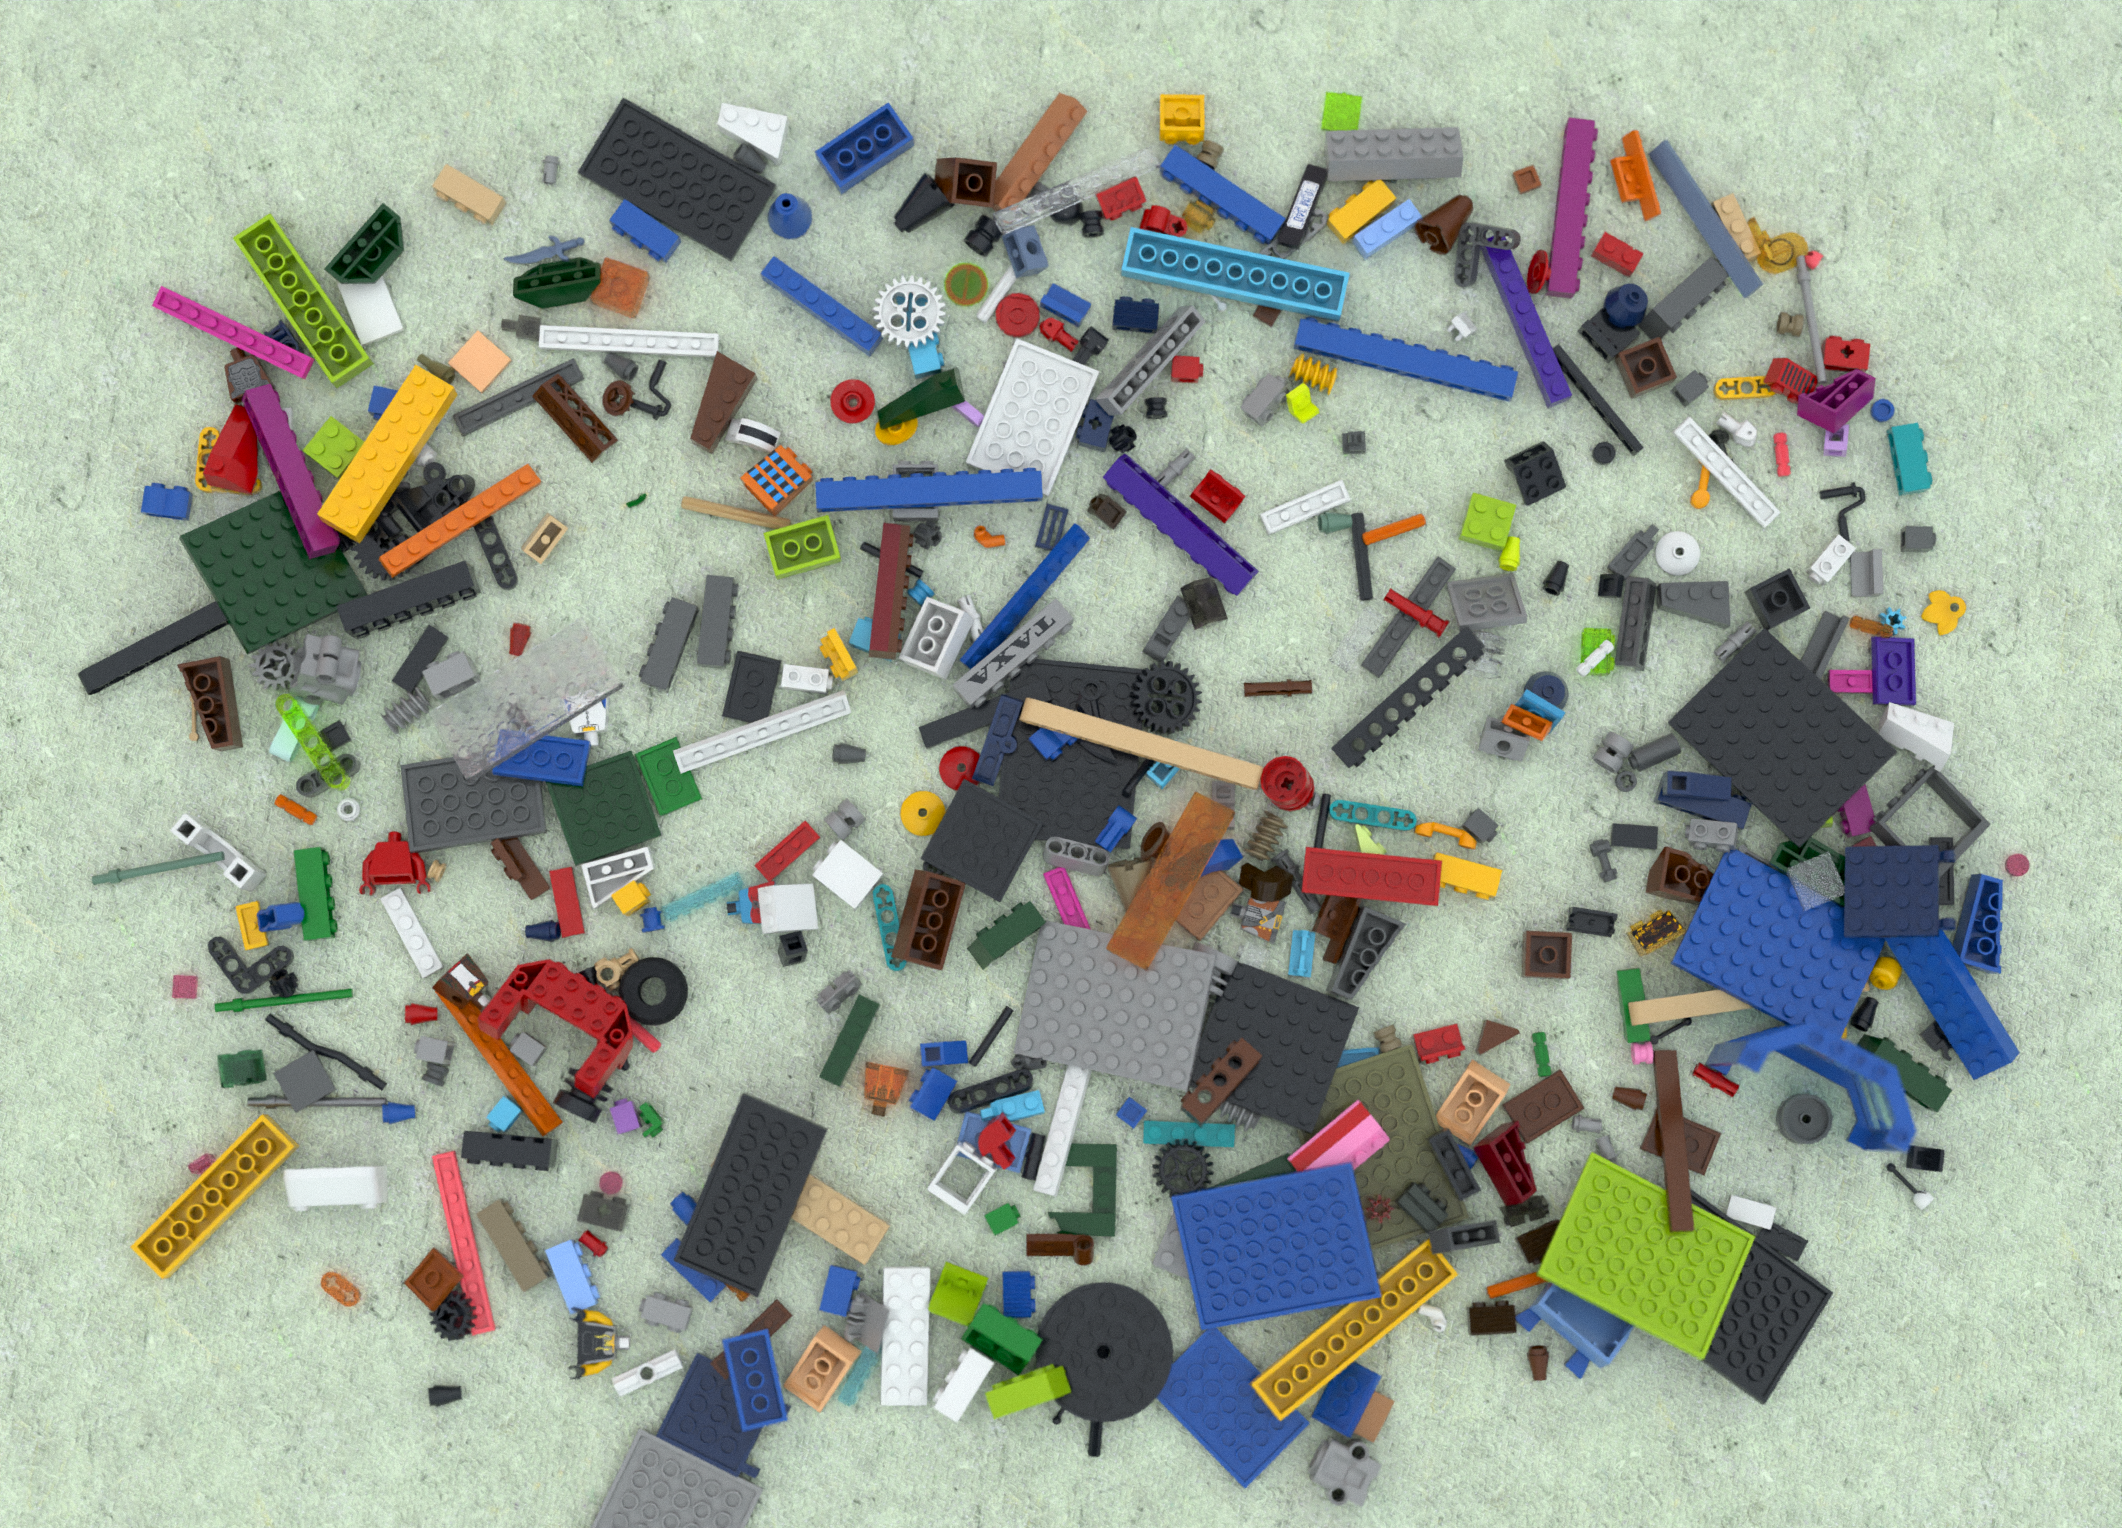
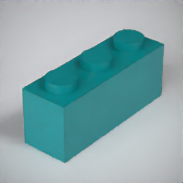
M1918 423L1891 427L1886 432L1899 496L1926 492L1931 488L1932 475L1927 471L1928 454L1926 450H1923L1922 441H1924V433L1922 428H1919Z

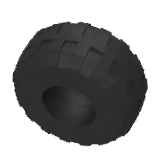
M649 957L638 960L623 974L619 986V995L627 1005L628 1014L631 1018L642 1024L656 1026L670 1022L681 1013L687 1002L688 985L684 974L674 963L659 957ZM653 977L663 980L667 990L664 1000L657 1005H649L641 997L643 983Z

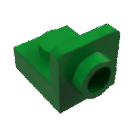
M645 1102L639 1107L642 1111L639 1115L647 1125L651 1123L653 1126L642 1135L645 1138L648 1136L654 1138L663 1131L661 1126L665 1122L649 1102Z

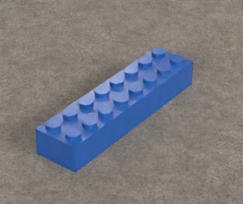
M1939 930V937H1884L1973 1080L2014 1061L2020 1053L1943 930Z

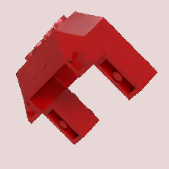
M547 959L517 965L478 1017L479 1029L499 1040L520 1010L529 1015L535 1005L538 1004L597 1039V1046L575 1075V1087L595 1098L614 1070L623 1067L633 1047V1032L627 1005L620 997H613L606 993L605 989L600 985L589 983L583 975L572 973L561 962Z

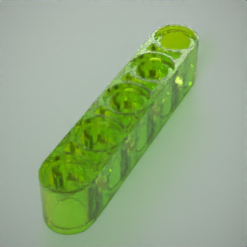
M280 695L275 702L276 709L326 784L337 791L345 790L350 784L348 773L301 703L292 695ZM288 700H292V708L288 711H284V703ZM299 719H304V727L297 729L296 722ZM312 737H317V745L309 748V740ZM329 755V764L321 766V759ZM337 774H342V782L334 785L333 778Z

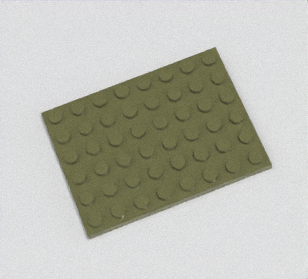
M1408 1044L1336 1068L1312 1135L1298 1129L1296 1131L1302 1147L1359 1100L1389 1137L1390 1141L1354 1170L1371 1249H1378L1426 1233L1395 1203V1200L1413 1182L1418 1185L1422 1182L1431 1191L1428 1195L1434 1201L1438 1198L1447 1207L1445 1212L1448 1214V1217L1436 1229L1469 1219L1464 1200L1460 1201L1456 1198L1426 1140L1427 1137L1440 1131V1127L1413 1045Z

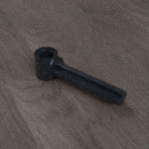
M1090 326L1081 337L1079 342L1082 347L1072 361L1085 365L1092 354L1096 356L1101 353L1109 339Z

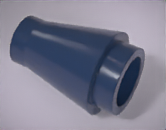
M554 920L526 925V938L548 942L559 940L561 935L559 922H554Z

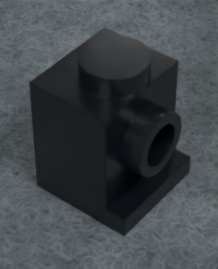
M797 931L779 936L780 944L777 952L782 966L786 967L804 962L808 949L802 932Z

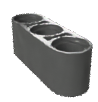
M342 754L300 777L296 782V789L299 794L305 797H316L357 774L360 770V761L350 754ZM352 759L353 767L350 770H345L343 767L344 762ZM332 770L333 778L326 782L323 778L324 773ZM312 781L313 789L306 793L303 789L304 784Z

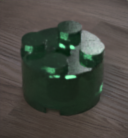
M262 1049L253 1051L243 1050L238 1051V1054L217 1056L221 1088H233L234 1085L247 1086L267 1081Z

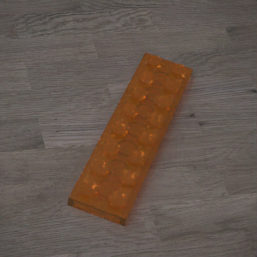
M1194 792L1108 943L1107 951L1147 971L1236 813L1233 810Z

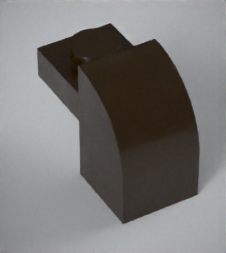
M1248 862L1241 865L1239 885L1251 891V898L1264 902H1274L1291 894L1293 875L1278 866H1274L1264 872Z

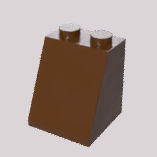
M957 157L936 159L934 181L950 203L993 208L997 162Z

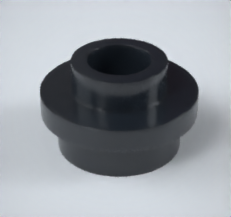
M432 462L425 466L423 476L430 484L437 482V480L445 479L446 470L440 463ZM433 469H436L439 472V476L437 478L431 476V471Z

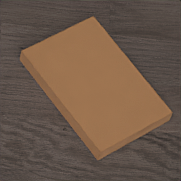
M1215 871L1189 885L1167 909L1166 913L1196 939L1201 941L1244 889L1223 871Z

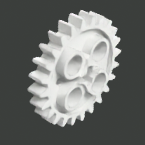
M912 275L909 281H906L905 277L902 276L901 283L893 279L894 286L892 287L885 284L887 292L879 291L882 299H875V303L879 307L873 308V312L879 314L874 316V321L880 322L876 326L877 330L884 329L881 333L882 337L889 335V343L897 340V347H900L903 342L906 349L909 348L910 343H913L917 349L918 342L920 341L926 346V338L934 341L932 333L940 334L937 326H944V321L940 318L946 317V313L940 311L946 308L945 303H939L943 296H935L938 288L935 287L930 290V281L923 285L922 277L917 282H914ZM912 293L913 313L911 314V330L907 332L906 312H908L909 294ZM902 296L905 298V302L902 305H896L893 302L894 298ZM925 298L928 303L920 307L916 305V300ZM895 318H901L904 321L900 327H894L891 323ZM917 320H924L926 322L924 328L918 329L914 326Z

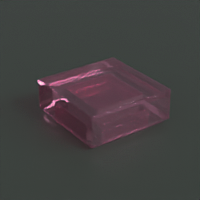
M173 975L172 998L197 999L198 976Z

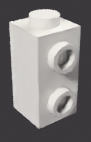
M1839 534L1835 536L1807 569L1806 572L1809 574L1810 580L1817 585L1821 584L1824 586L1856 548Z
M784 664L781 682L782 689L827 694L828 689H832L833 676H830L829 669Z

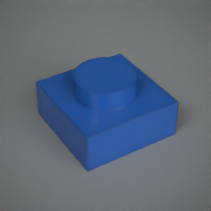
M1128 1097L1116 1116L1134 1129L1147 1110Z

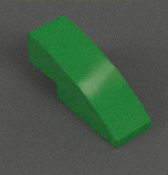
M1640 969L1617 970L1619 1005L1623 1020L1624 1038L1627 1043L1650 1040L1649 1023L1632 1026L1628 1003L1645 1001Z

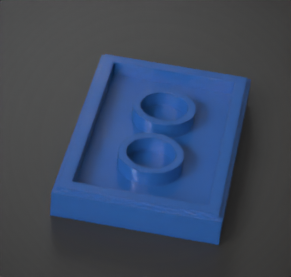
M1353 1361L1328 1382L1311 1417L1351 1438L1382 1376Z

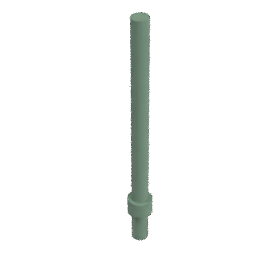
M221 851L122 871L120 869L110 870L106 874L92 876V883L94 885L107 882L111 884L119 883L123 879L225 860V855Z

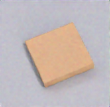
M477 330L448 364L478 391L483 393L512 360Z

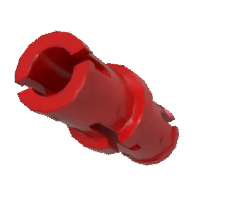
M1700 1062L1693 1070L1692 1075L1710 1084L1709 1087L1717 1088L1730 1097H1733L1739 1088V1084L1730 1081L1722 1076L1721 1072H1715Z

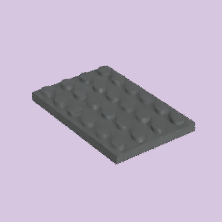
M497 750L400 765L410 853H422L492 842L497 838L505 840L547 833L541 781L493 775L492 770Z

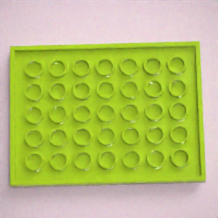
M1591 1152L1588 1155L1536 1275L1691 1356L1703 1360L1755 1236L1692 1204L1694 1231L1670 1232L1666 1190Z

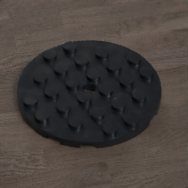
M1110 1282L1091 1283L1077 1287L1053 1304L1039 1327L1038 1337L1042 1341L1036 1349L1037 1369L1051 1364L1054 1365V1368L1063 1366L1071 1392L1053 1400L1063 1409L1079 1418L1095 1422H1112L1129 1418L1147 1408L1161 1393L1169 1378L1173 1362V1342L1168 1324L1155 1304L1145 1295L1131 1287ZM1102 1345L1110 1348V1356L1106 1359L1098 1355V1349Z

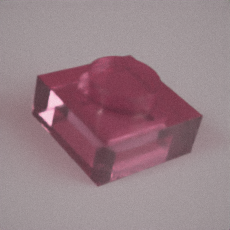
M206 1153L187 1166L191 1173L202 1175L216 1159L213 1154Z

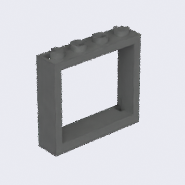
M1935 766L1927 770L1922 768L1914 776L1916 780L1913 783H1907L1900 790L1903 794L1899 798L1897 796L1892 798L1886 804L1889 808L1885 812L1881 810L1874 816V823L1869 829L1885 846H1907L1885 823L1926 782L1970 827L1950 849L1956 853L1957 860L1991 824L1941 772L1934 769ZM1939 863V878L1954 863Z

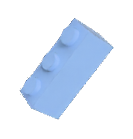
M1408 199L1356 234L1352 243L1364 260H1366L1412 229L1422 216L1411 200Z
M571 1239L545 1250L570 1315L577 1312L571 1310L572 1307L583 1310L599 1303L597 1298H600L597 1286H592L589 1277L592 1274L588 1264H583L581 1259L583 1251L579 1242L575 1243L574 1239Z

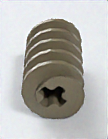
M1264 811L1268 818H1260L1263 825L1256 826L1259 833H1252L1251 835L1255 841L1247 842L1251 849L1243 850L1248 855L1261 861L1271 859L1266 853L1275 852L1271 844L1278 845L1279 842L1275 837H1283V833L1279 829L1288 828L1281 818L1268 811Z

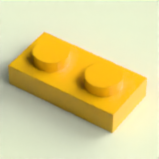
M254 901L235 906L245 950L269 946L267 933L260 932L256 915L261 910L260 902Z

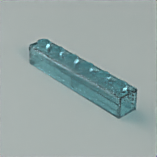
M736 872L660 908L665 919L673 922L682 914L683 916L690 914L692 909L696 908V910L704 907L703 904L709 902L711 904L716 902V898L720 896L724 898L729 896V892L733 890L735 892L742 890V886L745 884L740 873Z
M882 1342L880 1345L879 1353H881ZM866 1346L838 1397V1401L849 1407L851 1404H855L858 1399L856 1397L858 1391L861 1392L865 1386L863 1384L865 1378L868 1379L872 1373L870 1371L871 1367H875L879 1360L877 1358L879 1353H875Z

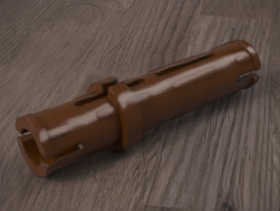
M1287 679V681L1244 682V697L1287 695V697H1292L1295 694H1312V680L1291 681V679Z

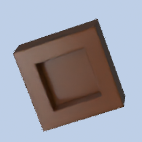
M1534 165L1512 173L1520 195L1540 188L1542 185Z

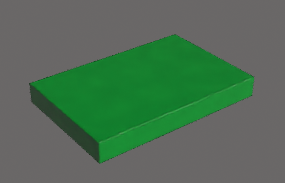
M677 737L635 754L661 817L703 800L691 770L681 773L673 753V750L681 748Z

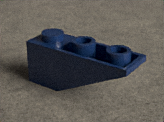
M1667 771L1663 773L1662 796L1731 800L1732 778L1693 772Z

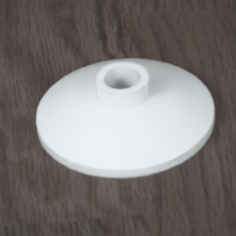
M1674 531L1664 535L1659 540L1655 549V558L1663 571L1670 575L1681 576L1688 574L1697 566L1700 559V548L1697 541L1691 535L1681 531ZM1677 548L1683 551L1682 556H1678L1675 553Z

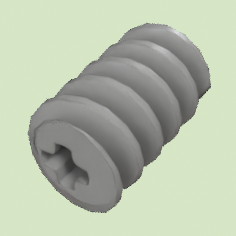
M414 687L415 695L409 691L407 692L408 700L399 697L400 705L392 702V711L384 707L386 715L381 714V716L393 733H399L397 726H400L402 729L406 728L405 720L412 724L414 723L413 716L420 719V710L426 714L429 713L428 705L430 707L431 705L418 687Z
M1225 1101L1216 1110H1221V1118L1229 1114V1123L1237 1119L1236 1127L1244 1123L1245 1132L1250 1128L1253 1131L1261 1118L1259 1114Z

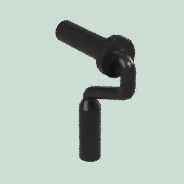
M660 359L649 380V389L666 404L664 410L662 411L661 405L655 407L632 398L634 403L630 405V407L653 415L655 420H658L660 416H666L671 408V402L654 388L658 384L667 364Z
M1851 482L1850 486L1819 491L1821 500L1852 495L1853 498H1856L1857 492H1859L1860 500L1842 509L1838 514L1837 520L1840 536L1848 542L1850 537L1847 519L1844 514L1860 506L1866 500L1864 489L1856 487L1855 482Z

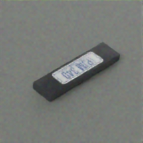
M1307 164L1277 240L1279 245L1297 250L1300 249L1327 180L1326 168Z

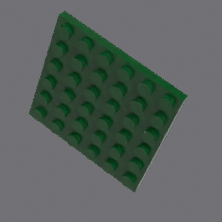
M281 491L187 532L179 538L247 655L337 613L336 606L368 595L339 546L333 553L309 559Z

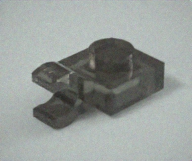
M519 315L518 321L502 319L501 328L502 331L516 332L515 337L518 339L539 341L542 319Z

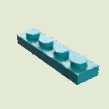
M1144 1121L1143 1144H1166L1170 1142L1171 1145H1176L1175 1140L1179 1139L1180 1145H1184V1139H1188V1145L1190 1146L1193 1141H1196V1146L1234 1147L1235 1124L1205 1123L1200 1127L1196 1123Z

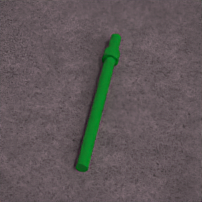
M351 988L296 994L287 998L280 996L249 1000L238 998L233 999L231 1002L215 1003V1012L233 1010L235 1013L244 1012V1009L352 998L353 990Z

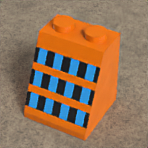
M782 445L778 446L740 477L744 487L773 516H777L813 481L810 475L813 473L812 470L804 462L800 465L795 460L797 455L789 447L785 449Z

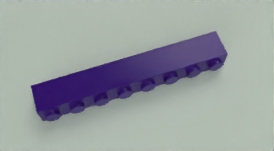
M1494 236L1487 238V240L1492 242ZM1481 245L1483 257L1547 408L1568 401L1572 393L1512 251Z
M1126 453L1120 456L1102 477L1110 488L1117 490L1123 495L1127 503L1139 509L1140 514L1144 518L1156 524L1157 529L1161 533L1168 535L1178 548L1184 549L1195 563L1201 564L1212 578L1218 579L1229 593L1238 596L1259 573L1253 565Z

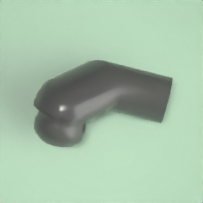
M1021 1054L1015 1055L1011 1062L1014 1068L1026 1069L1028 1071L1044 1069L1047 1065L1043 1057L1032 1058Z

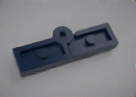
M1001 694L972 779L994 786L1004 754L1012 753L1017 748V739L1012 735L1023 703L1022 700Z

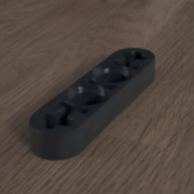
M491 515L484 519L487 527L492 525V528L484 529L481 523L473 527L497 583L504 590H512L518 584V576ZM488 533L496 535V541L492 545H487L484 542V537ZM497 553H502L505 556V561L501 565L493 563V557ZM505 569L510 577L513 576V579L510 580V585H507L505 582L502 583L505 577L501 571L497 573V570Z
M1019 1069L955 1091L948 1098L949 1108L953 1113L962 1114L988 1105L996 1100L1021 1094L1033 1087V1076L1030 1071ZM1021 1076H1024V1078L1027 1079V1084L1022 1085V1083L1019 1082ZM1010 1079H1013L1015 1089H1012ZM998 1083H1006L1008 1085L1007 1091L998 1093L995 1090ZM977 1090H984L986 1092V1097L983 1100L979 1101L974 1098V1093ZM966 1094H970L971 1104L966 1100ZM956 1098H959L960 1101H963L961 1107H957V1105L954 1104Z

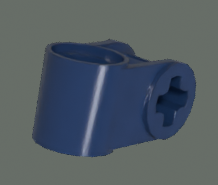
M281 319L278 321L279 324L270 331L263 332L265 336L288 347H296L297 351L304 354L303 348Z

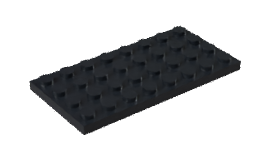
M624 97L578 170L580 176L622 200L626 199L643 212L731 262L777 187L775 183L736 163L731 158Z
M743 1092L674 1261L758 1298L829 1128Z

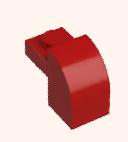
M1003 1112L987 1123L979 1136L978 1146L982 1156L990 1152L993 1161L1005 1170L1011 1166L1016 1157L1004 1142L1012 1138L1016 1129Z

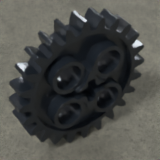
M1164 661L1158 662L1157 665L1155 663L1150 664V669H1142L1144 675L1139 674L1136 676L1140 682L1132 683L1136 691L1130 692V695L1135 696L1136 700L1131 701L1130 704L1137 705L1133 713L1139 712L1141 715L1137 720L1145 719L1144 727L1152 725V732L1158 729L1160 734H1165L1166 731L1169 734H1173L1175 730L1177 732L1183 731L1182 725L1189 727L1190 723L1188 720H1196L1193 713L1200 712L1196 704L1202 703L1200 699H1197V695H1200L1202 691L1195 690L1199 682L1193 683L1192 680L1195 675L1188 676V668L1180 670V663L1175 664L1174 667L1172 661H1168L1166 665ZM1155 679L1160 683L1159 690H1156L1153 686ZM1176 682L1181 686L1180 693L1175 691L1174 686ZM1148 693L1158 696L1165 694L1166 697L1184 698V702L1179 700L1167 701L1166 698L1148 697ZM1152 702H1155L1158 706L1156 713L1151 709ZM1173 705H1176L1179 709L1177 716L1172 711Z

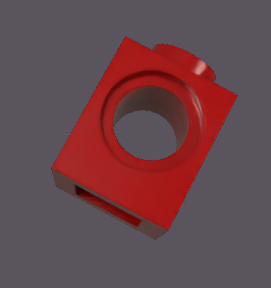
M1175 355L1172 358L1171 382L1198 383L1199 377H1203L1204 364L1199 363L1200 357Z

